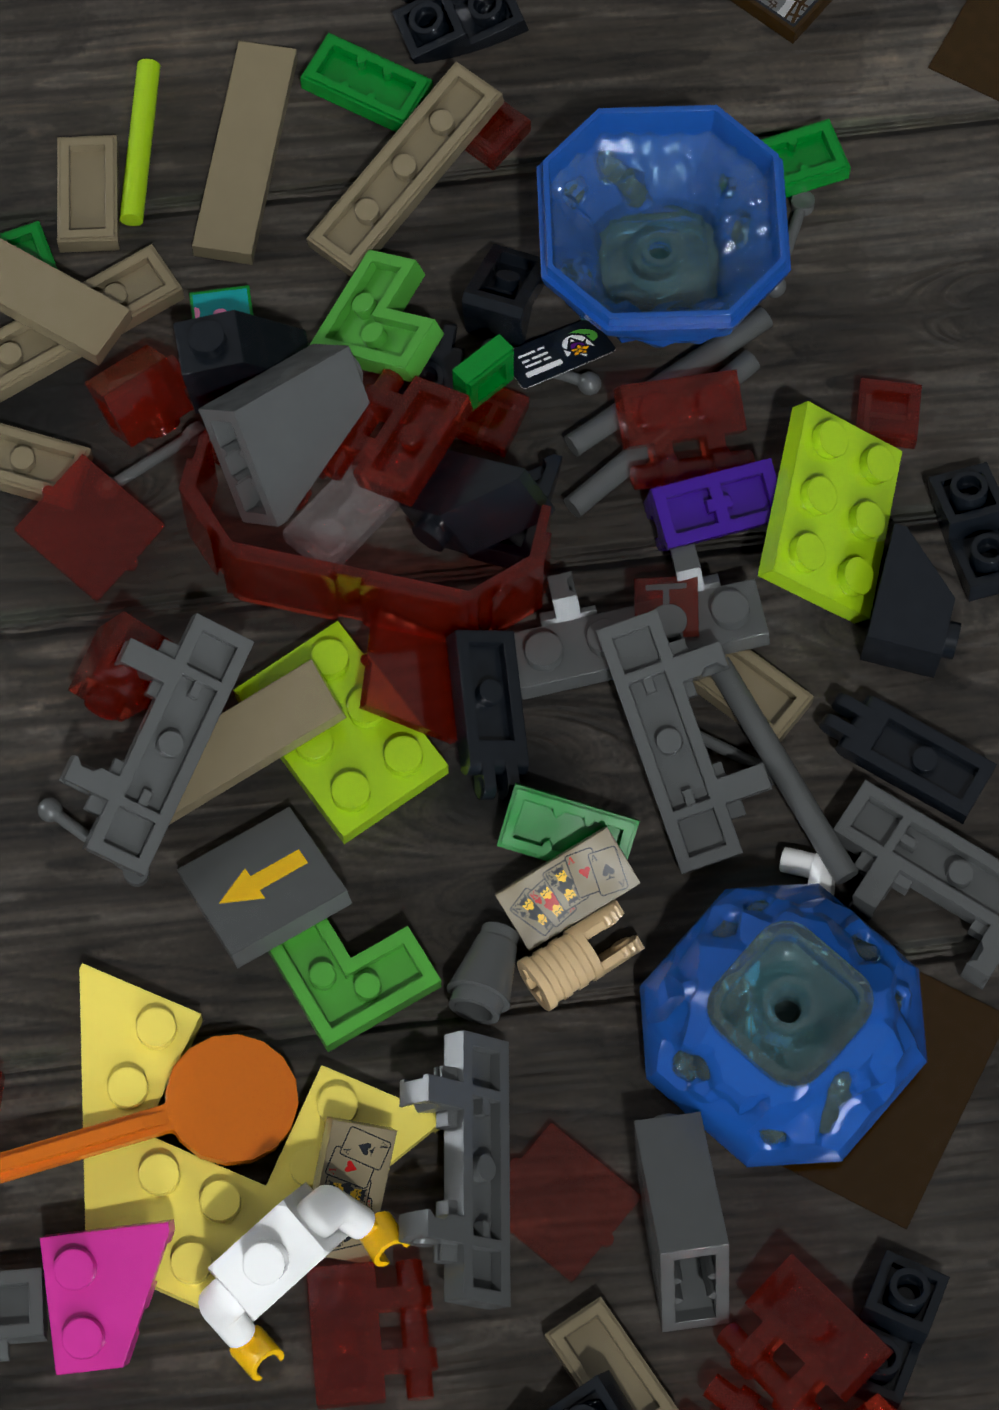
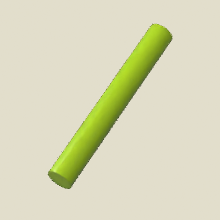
M141 59L137 62L119 217L120 222L128 226H140L144 220L161 68L160 63L153 59Z

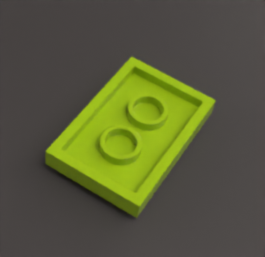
M809 401L792 407L758 576L852 623L870 619L902 451Z
M336 621L235 688L234 694L235 699L240 703L309 660H312L317 665L347 718L282 756L280 759L345 845L449 774L448 764L343 626L339 621Z

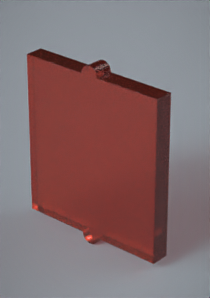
M82 454L53 487L47 485L42 489L43 498L15 527L14 532L98 603L126 570H136L138 565L137 558L165 528V524Z
M380 609L373 612L367 653L363 654L360 658L361 663L365 666L359 708L446 743L453 744L457 742L446 636Z
M552 1123L521 1159L514 1158L510 1161V1233L570 1283H573L602 1246L609 1248L613 1245L614 1236L612 1234L639 1203L642 1196Z

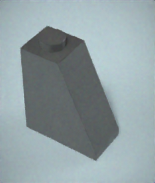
M312 344L199 408L242 522L279 527L287 522L369 405L370 401L362 382V368L357 359L352 355L349 346Z
M701 1112L679 1115L667 1113L654 1118L635 1120V1162L662 1332L728 1324L729 1241Z

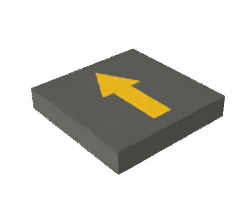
M290 807L177 869L182 883L237 969L352 904L347 889Z

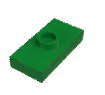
M331 33L327 34L300 77L301 89L394 132L398 131L433 89V80Z
M830 119L761 139L777 152L783 160L786 198L849 179L851 167ZM726 173L723 180L728 192L731 194L738 192L739 185L737 179Z
M515 782L497 846L549 861L607 826L628 860L640 821L633 817Z

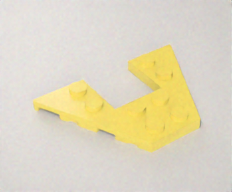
M82 963L79 975L83 1128L164 1104L165 1091L172 1069L187 1050L191 1048L203 1018L201 1013ZM321 1065L266 1185L210 1161L200 1159L192 1153L157 1138H152L84 1159L85 1230L174 1219L175 1232L172 1241L167 1243L155 1278L157 1281L155 1290L199 1309V1295L215 1279L208 1271V1267L302 1184L307 1182L312 1188L327 1116L395 1129L397 1135L390 1163L391 1166L432 1132L436 1133L439 1131V1129H436V1113H417L414 1105L401 1108L399 1107L400 1098Z

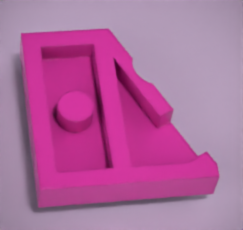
M174 1219L49 1234L40 1237L56 1375L123 1368L130 1363L140 1334L139 1325L144 1310L149 1307L157 1284L155 1278L167 1243L172 1241L175 1232Z

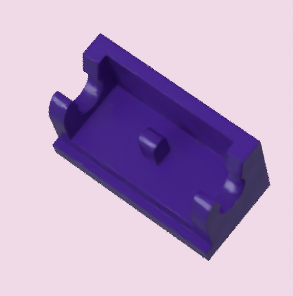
M768 458L650 489L643 505L647 519H654L658 533V538H656L658 550L669 551L684 545L696 544L768 525L777 484L772 459Z

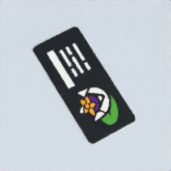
M581 320L514 348V377L520 386L526 389L614 352L616 348L606 334L589 321Z

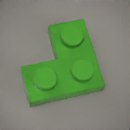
M368 250L310 345L349 346L352 355L357 359L362 370L415 383L444 336V332L435 319L403 312L425 277V273L418 262L410 258Z
M326 918L268 951L327 1052L332 1051L442 987L440 977L408 926L351 958Z

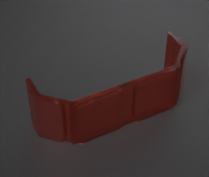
M200 434L194 457L188 458L186 461L179 491L188 533L213 572L218 576L220 569L223 573L227 593H232L235 598L241 601L334 620L338 616L363 621V624L369 628L447 644L446 637L454 630L504 631L542 608L548 584L547 576L550 574L552 533H550L551 506L542 505L530 556L470 591L232 542L211 510L218 487V478L209 435Z

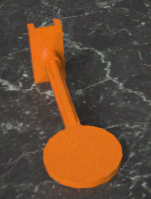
M240 1034L212 1036L189 1048L175 1064L165 1091L164 1104L1 1152L0 1184L170 1133L176 1135L179 1142L200 1159L223 1166L253 1163L274 1152L291 1132L299 1105L296 1078L284 1057L265 1042Z

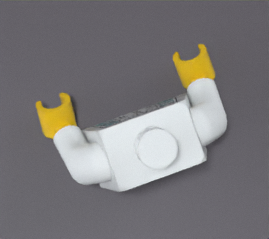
M305 1182L276 1205L208 1267V1271L215 1279L199 1295L198 1305L200 1312L208 1324L230 1347L231 1356L253 1380L260 1381L263 1379L257 1372V1368L264 1359L275 1355L282 1361L285 1356L283 1350L261 1326L255 1325L254 1321L348 1236L356 1240L359 1239L374 1264L378 1267L390 1264L389 1259L384 1253L390 1246L395 1244H402L406 1248L410 1246L399 1242V1225L390 1212L381 1211L374 1214L369 1207L338 1187L321 1185L313 1190Z

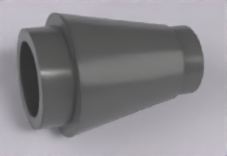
M498 922L484 923L480 933L475 938L448 984L447 990L451 995L448 1004L449 1008L461 1018L474 1023L489 1025L497 1023L501 1013L509 1010L517 944L520 938L518 932L510 926Z

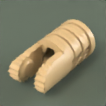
M616 899L565 930L563 936L556 937L548 942L547 946L539 948L532 953V956H525L517 961L519 973L527 988L546 1011H551L558 1006V1002L571 997L573 992L583 989L592 980L597 981L645 949L637 935L618 940L598 956L588 942L593 936L616 924L619 918L625 914Z

